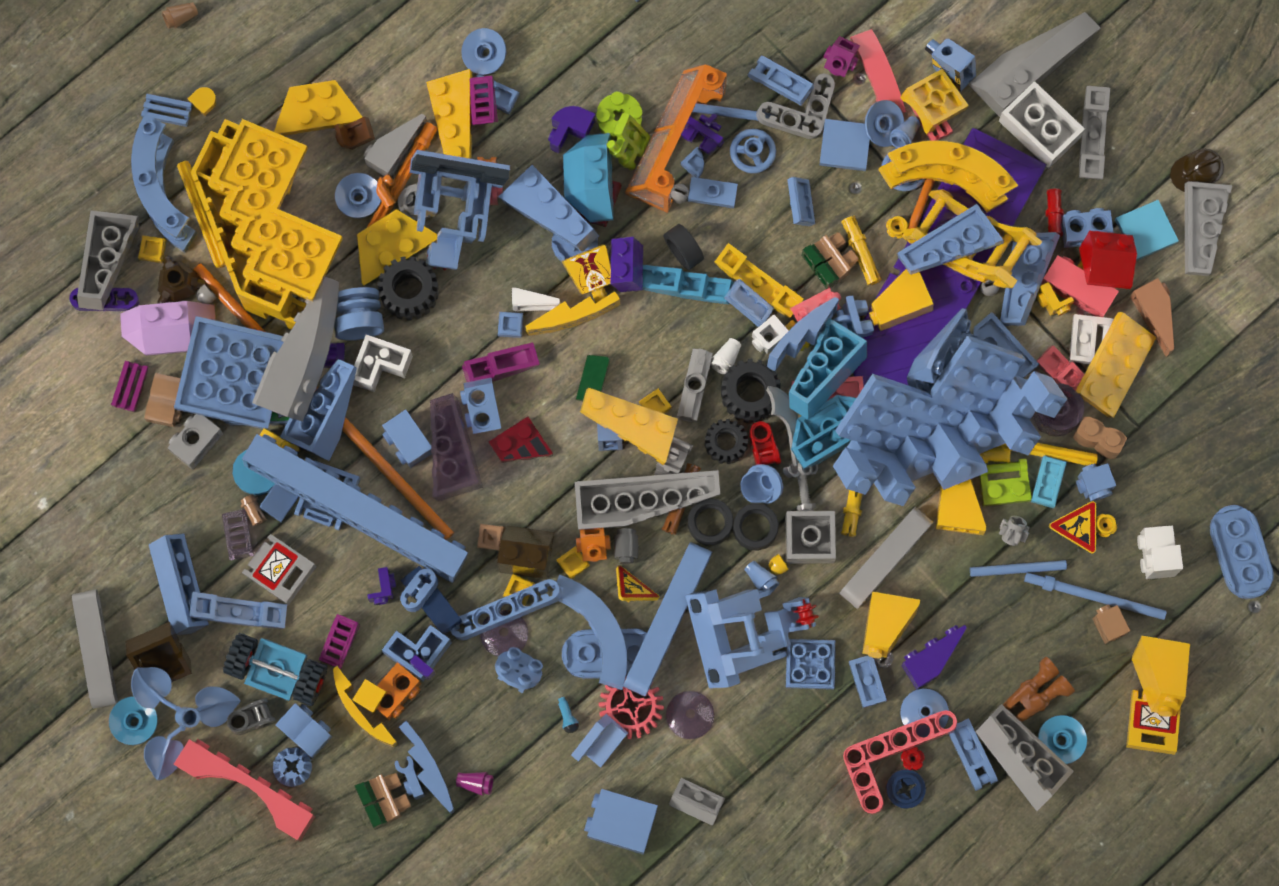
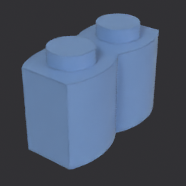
M295 703L276 723V726L313 759L332 738L329 734L331 728L322 720L318 723L311 718L313 712L304 704L299 707Z

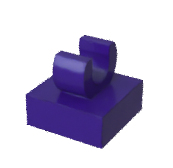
M330 343L323 368H331L338 359L345 362V343Z

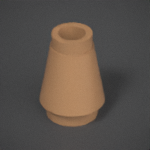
M193 2L166 7V10L162 11V16L168 29L173 27L176 29L198 15L197 8Z

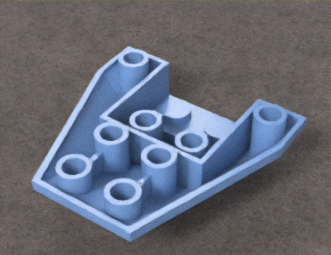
M962 308L915 358L907 375L908 386L930 392L967 336L973 337V334L970 332L971 321L968 319L966 309Z

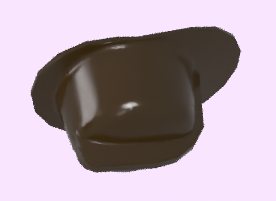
M1211 149L1196 150L1175 161L1171 167V181L1182 192H1185V183L1188 181L1213 184L1221 178L1224 172L1223 160L1218 153Z

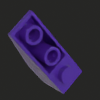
M957 625L953 626L945 632L946 637L939 641L936 637L924 645L926 649L919 653L917 650H914L904 657L906 661L901 666L916 690L939 676L965 632V625L960 628Z

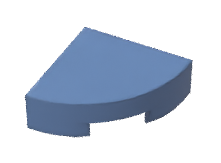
M698 147L681 162V166L695 178H700L704 169L703 155Z

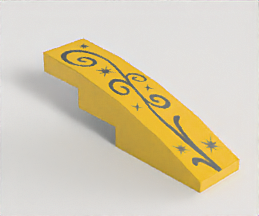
M613 292L595 304L589 296L571 309L564 301L526 325V332L531 336L552 333L580 325L620 305V298L616 292Z

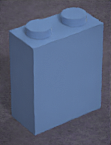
M601 789L600 794L595 793L591 806L595 808L593 818L588 817L584 831L588 832L587 837L644 855L658 805Z

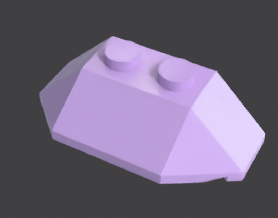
M191 301L140 305L120 314L122 337L146 356L187 352L195 317L198 316L216 321L215 305Z

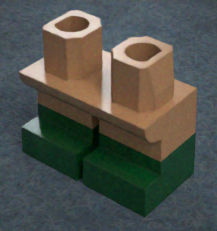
M836 233L829 238L825 235L818 242L802 249L801 256L826 289L832 288L848 276L851 268L859 260L852 250L843 256L840 254L838 249L846 244L840 233Z
M397 773L385 777L381 774L367 782L354 785L375 830L400 818V813L411 807L406 794L394 799L390 792L402 786Z

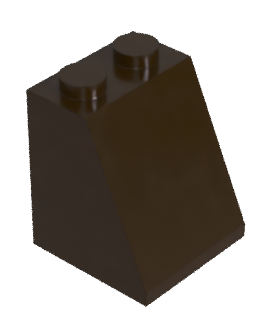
M507 525L500 541L497 560L499 572L547 580L554 532Z

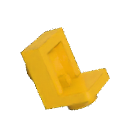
M1049 282L1041 285L1038 290V302L1043 308L1046 307L1050 316L1055 314L1061 316L1071 310L1070 307L1074 299L1070 297L1059 302Z

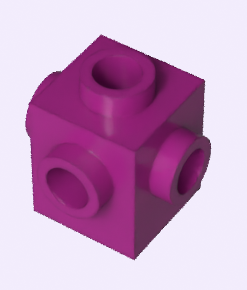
M839 36L833 46H828L823 58L827 59L824 68L828 69L833 75L843 77L846 76L849 70L853 72L859 60L856 58V54L860 45Z

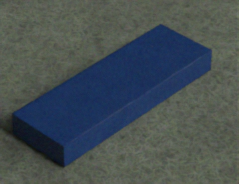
M418 566L402 578L401 582L407 587L422 568ZM422 578L424 584L432 582L430 578ZM436 588L422 609L437 629L445 635L460 624L462 620Z

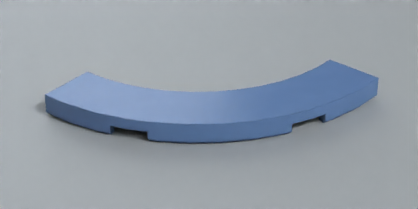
M559 575L557 583L562 589V595L558 601L583 615L589 622L597 640H599L602 652V671L599 683L622 690L626 677L627 651L625 640L616 618L604 602L592 591L570 578Z

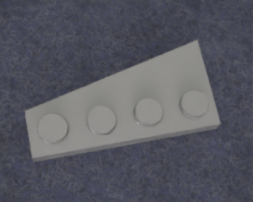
M1189 181L1185 183V274L1201 276L1211 274L1217 250L1216 244L1218 236L1221 234L1223 226L1221 224L1224 213H1226L1227 199L1231 193L1232 185Z

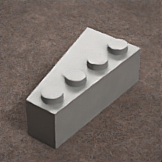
M100 211L90 212L77 294L79 308L103 310L138 232V216Z
M1002 704L976 731L1036 811L1054 795L1074 772Z

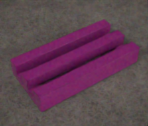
M125 360L111 403L112 407L135 413L149 370L148 366H141L137 363L133 364ZM131 368L132 371L126 386L122 402L119 403L129 369ZM137 371H141L131 405L128 406L127 402Z

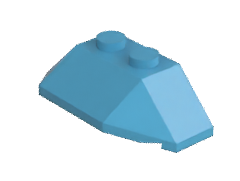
M610 133L587 135L563 154L564 198L585 216L589 222L613 220L612 156L607 147L608 141L611 140Z
M836 395L826 401L809 420L803 416L797 419L791 450L803 469L825 461L849 445L851 440L838 436L835 430L856 398Z

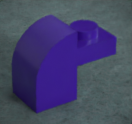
M567 106L557 111L552 117V126L555 128L552 129L548 138L550 149L560 153L569 134L580 139L589 135L596 121L595 113L578 106Z

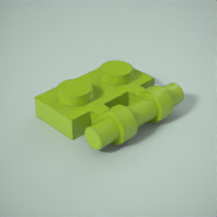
M622 113L614 131V135L618 139L616 142L614 140L608 141L607 147L609 148V153L614 158H618L619 163L624 168L633 170L636 167L634 162L636 156H643L651 136L630 114Z

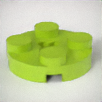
M617 91L608 95L600 102L596 113L600 131L603 134L610 133L611 139H618L614 135L616 124L619 122V120H614L615 112L621 111L625 114H630L640 126L642 124V108L639 102L634 97Z

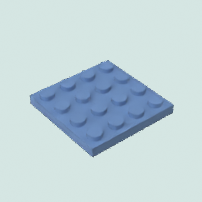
M196 316L174 409L268 430L272 411L252 402L273 352L278 353L284 343L281 341L283 336Z

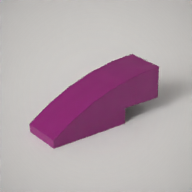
M532 342L491 352L484 357L464 361L462 369L466 382L492 378V382L537 367L540 363Z

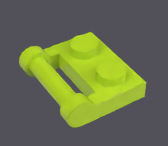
M1026 458L1018 459V462L987 465L988 472L979 475L983 507L1030 502L1032 500ZM1019 471V478L988 481V474Z

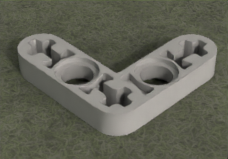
M824 73L815 78L813 81L814 89L809 94L804 113L772 102H765L760 105L756 112L757 120L763 125L806 139L816 138L824 126L835 86L834 79ZM824 80L828 87L825 88L822 95H818L821 90V85L818 83ZM812 102H821L823 104V111H814L811 106ZM766 109H770V114L775 116H770L768 119L765 118V113L763 112ZM779 112H781L782 114L780 115L778 122H776V116ZM784 116H793L796 121L795 125L787 126L784 123ZM801 119H803V125L800 129H798L797 127L799 126ZM810 123H813L814 128L817 129L812 133L809 132V127H807Z

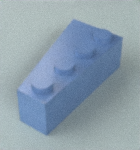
M533 165L498 196L507 206L536 222L581 252L599 237L596 231Z

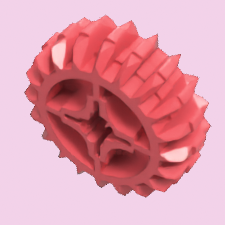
M605 686V689L610 693H601L600 695L601 698L607 700L606 702H599V707L606 708V710L599 713L600 717H603L605 714L609 715L628 732V739H632V732H636L638 739L641 738L640 730L642 729L649 735L650 729L647 727L648 725L657 728L658 725L653 719L661 720L662 715L656 713V711L664 710L663 705L656 704L663 701V696H654L659 692L658 687L652 690L649 689L647 693L649 698L646 699L635 698L631 690L623 687L624 701L611 708L614 696L621 690ZM627 695L630 696L633 704H638V708L635 707L636 711H634L635 718L630 709L624 708L625 705L628 706ZM652 705L648 718L639 723L638 712L646 708V706ZM614 715H628L632 725L622 724Z

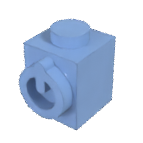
M1108 463L1098 467L1096 464H1091L1082 468L1083 472L1078 475L1079 480H1076L1079 492L1081 494L1084 493L1085 499L1090 498V501H1097L1112 495V490L1116 484Z

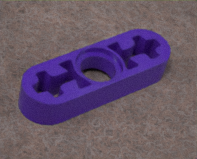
M78 288L74 289L69 296L70 303L79 311H128L139 305L138 295L130 288H112L110 292L111 300L104 306L103 310L79 308L78 301L75 300ZM115 294H117L119 299H126L127 295H130L134 300L129 301V305H126L122 300H117L118 305H115Z

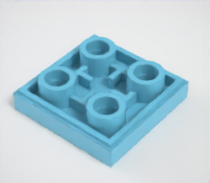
M1159 200L1115 219L1122 234L1133 235L1137 250L1136 261L1172 246L1179 241Z

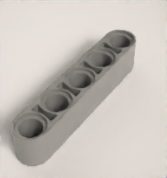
M914 507L839 594L858 609L934 522L918 508Z
M95 589L72 594L91 706L95 709L117 704L118 698L99 593Z

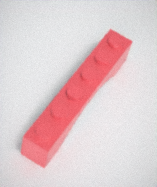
M197 739L196 742L188 740L176 759L175 766L196 779L224 778L249 787L265 802L274 818L276 827L299 842L302 840L315 819V816L311 814L313 810L311 807L301 801L296 805L290 801L291 795L279 789L278 793L269 788L271 783L260 776L257 780L250 777V770L240 764L237 767L232 766L228 763L230 758L219 751L216 755L209 752L210 746Z

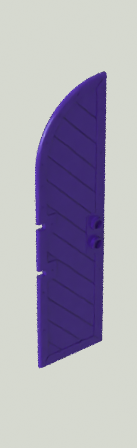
M972 128L963 145L974 148L995 160L1012 176L1018 187L1005 194L1008 198L1005 203L988 213L971 195L966 193L965 189L955 184L951 185L941 182L937 190L943 189L948 191L954 200L967 208L977 204L985 216H990L998 223L1013 227L1047 164ZM933 198L921 217L920 223H923L936 203V200ZM943 207L927 233H931L958 215ZM907 242V244H906V246L904 247V249H905L906 247L910 246L911 244H910L909 242ZM996 246L977 252L972 260L981 264L986 263ZM898 258L894 268L900 271V275L906 268ZM943 264L920 271L933 302V311L880 331L878 325H873L874 331L872 335L863 337L867 341V358L853 372L854 377L863 376V386L866 385L872 374L908 385L907 375L915 358L962 308L967 309L981 282ZM892 273L889 274L876 299L898 276ZM871 307L863 321L871 320L869 312H872Z

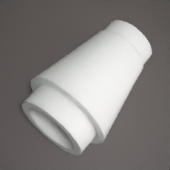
M729 338L712 357L711 367L721 374L728 372L729 368L736 361L741 344L737 340Z

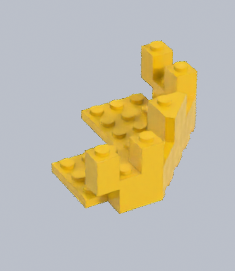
M225 119L218 133L210 131L192 168L191 175L235 291L244 309L264 319L271 315L285 321L288 329L292 330L296 323L293 321L298 312L303 311L307 305L293 298L292 293L313 302L343 237L279 210L308 147L242 119L240 125Z

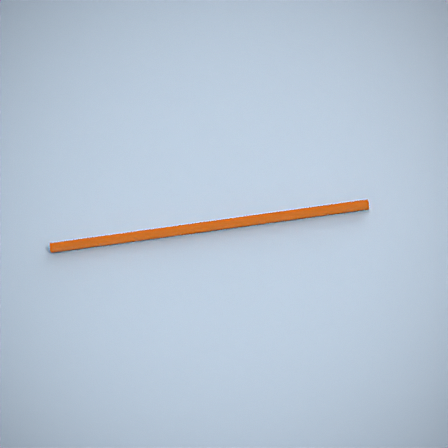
M202 263L193 269L197 276L206 281L207 287L246 328L265 332ZM345 417L342 431L435 530L444 534L445 540H448L454 532Z

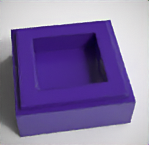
M415 655L410 660L411 666L427 680H430L435 675L434 670L418 656Z

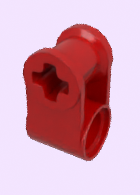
M763 421L754 423L749 433V439L755 465L781 464L779 451L770 426ZM759 428L764 429L767 436L764 439H758L755 437L754 431Z

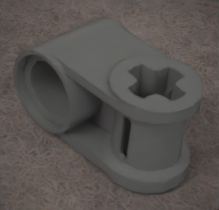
M268 699L257 700L246 707L230 713L227 718V725L230 730L236 735H244L276 722L275 717H272L268 708ZM260 709H261V711H262V713H263L264 718H262V716H261V714H260V711H259ZM243 717L245 719L244 726L239 729L234 728L232 725L234 719Z

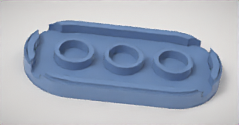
M1226 506L1214 515L1210 524V535L1225 583L1229 590L1240 598H1258L1269 589L1274 578L1273 568L1258 521L1252 512L1241 506Z
M621 629L627 651L626 677L647 635L645 631L640 629ZM593 630L575 632L566 640L562 648L564 666L572 675L578 678H600L602 652L599 640H597Z

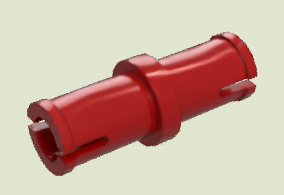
M1053 188L1046 192L1048 209L1045 210V216L1048 217V233L1056 232L1061 237L1063 235L1062 217L1064 215L1061 205L1062 190Z

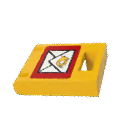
M1132 690L1126 748L1175 755L1178 745L1181 706L1176 716L1163 717L1158 713L1151 712L1144 691H1142L1141 699H1138V690ZM1142 734L1165 737L1162 745L1141 742Z

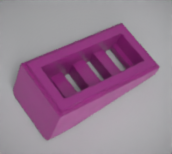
M493 76L470 78L472 124L498 122ZM488 83V88H476V84ZM488 92L489 97H477V94ZM489 102V106L479 107L478 103ZM489 111L490 116L480 117L479 112Z
M337 614L319 661L334 667L338 666L339 669H342L360 624ZM340 624L351 628L350 632L340 629ZM336 633L347 637V640L343 641L336 638ZM332 642L343 646V651L332 647ZM328 651L340 655L339 660L328 656Z

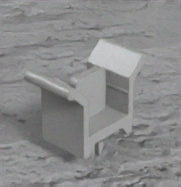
M673 437L666 463L662 465L657 462L654 475L679 474L693 445Z

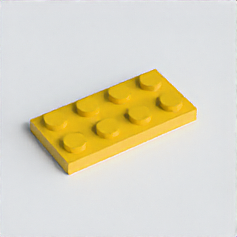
M1118 312L1079 383L1075 394L1108 418H1114L1157 337L1125 313Z

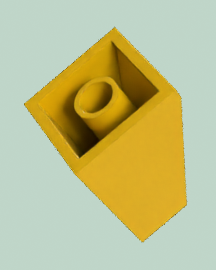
M1141 636L1132 655V662L1151 712L1158 713L1163 717L1176 716L1186 697L1190 644Z

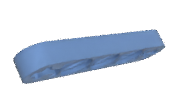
M551 579L544 580L459 616L462 620L461 623L468 627L464 628L465 632L463 634L457 631L460 629V624L450 631L459 640L470 639L557 602L561 598L562 589L556 581ZM549 586L555 589L552 596L544 594L548 592L547 588ZM536 591H539V593L541 594V598L543 599L542 601H540V598L536 594ZM526 595H533L534 603L528 607L523 606V598ZM504 604L512 606V612L507 616L500 614V609ZM483 613L490 615V621L486 625L478 623V618ZM470 619H472L474 625L476 626V629H474V628L471 626L472 623H471Z

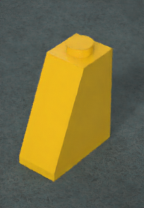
M905 269L872 303V312H869V316L873 325H878L880 331L933 311V302L920 272L911 275Z
M971 479L945 490L940 486L936 529L977 535L985 533L986 524Z
M872 592L862 654H867L872 658H886L916 616L920 600Z

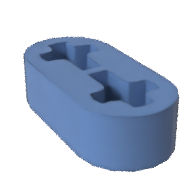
M420 570L402 592L400 601L407 611L416 612L420 610L437 588L438 579L432 570ZM430 576V580L432 582L430 584H424L422 582V578L427 579ZM409 596L412 598L415 597L417 599V602H411L409 604L407 598Z

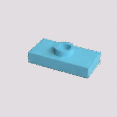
M1043 455L1032 495V503L1055 508L1066 466L1065 461Z

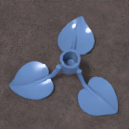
M138 667L134 670L131 688L137 703L144 708L153 709L161 701L176 711L175 720L180 725L179 728L168 735L167 739L162 736H156L148 741L145 746V763L155 779L162 780L177 769L174 763L184 747L180 741L172 740V738L181 731H185L186 727H195L199 721L209 727L222 725L227 721L229 714L240 703V699L220 687H206L195 696L198 708H180L164 698L170 693L172 687L171 679L164 670L155 667Z

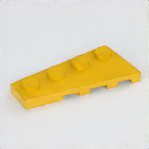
M468 69L426 83L443 153L445 155L472 159L470 96L472 71Z
M591 388L586 390L580 410L582 414L602 427L612 430L624 441L627 440L637 446L638 450L651 455L660 464L664 465L666 463L678 421L677 418Z

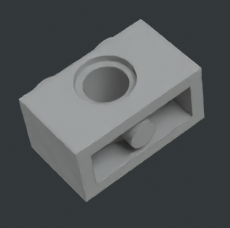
M198 414L195 416L191 415L185 421V428L180 433L172 436L168 446L169 451L192 470L223 435L220 428L205 416ZM194 434L199 435L197 443H188L190 436Z

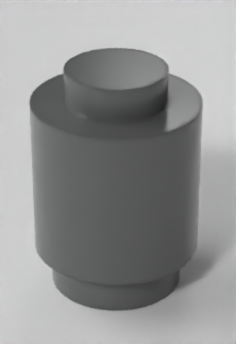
M617 529V535L614 536V559L619 560L620 564H633L634 560L638 559V535H636L635 529Z

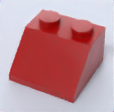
M1089 230L1079 247L1087 285L1131 289L1137 258L1133 235Z

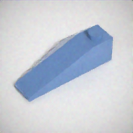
M338 359L320 380V387L313 394L303 422L289 418L280 438L329 461L340 440L357 367Z

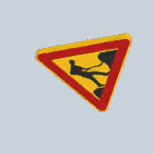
M1091 501L1049 524V528L1089 553H1095L1096 503Z
M620 565L617 566L618 598L627 602L657 601L660 598L657 593Z

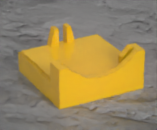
M943 69L906 88L900 97L902 101L909 104L917 112L926 135L934 131L938 125L965 111L969 106Z

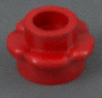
M917 747L902 752L901 761H903V766L907 770H919L923 766L925 755Z

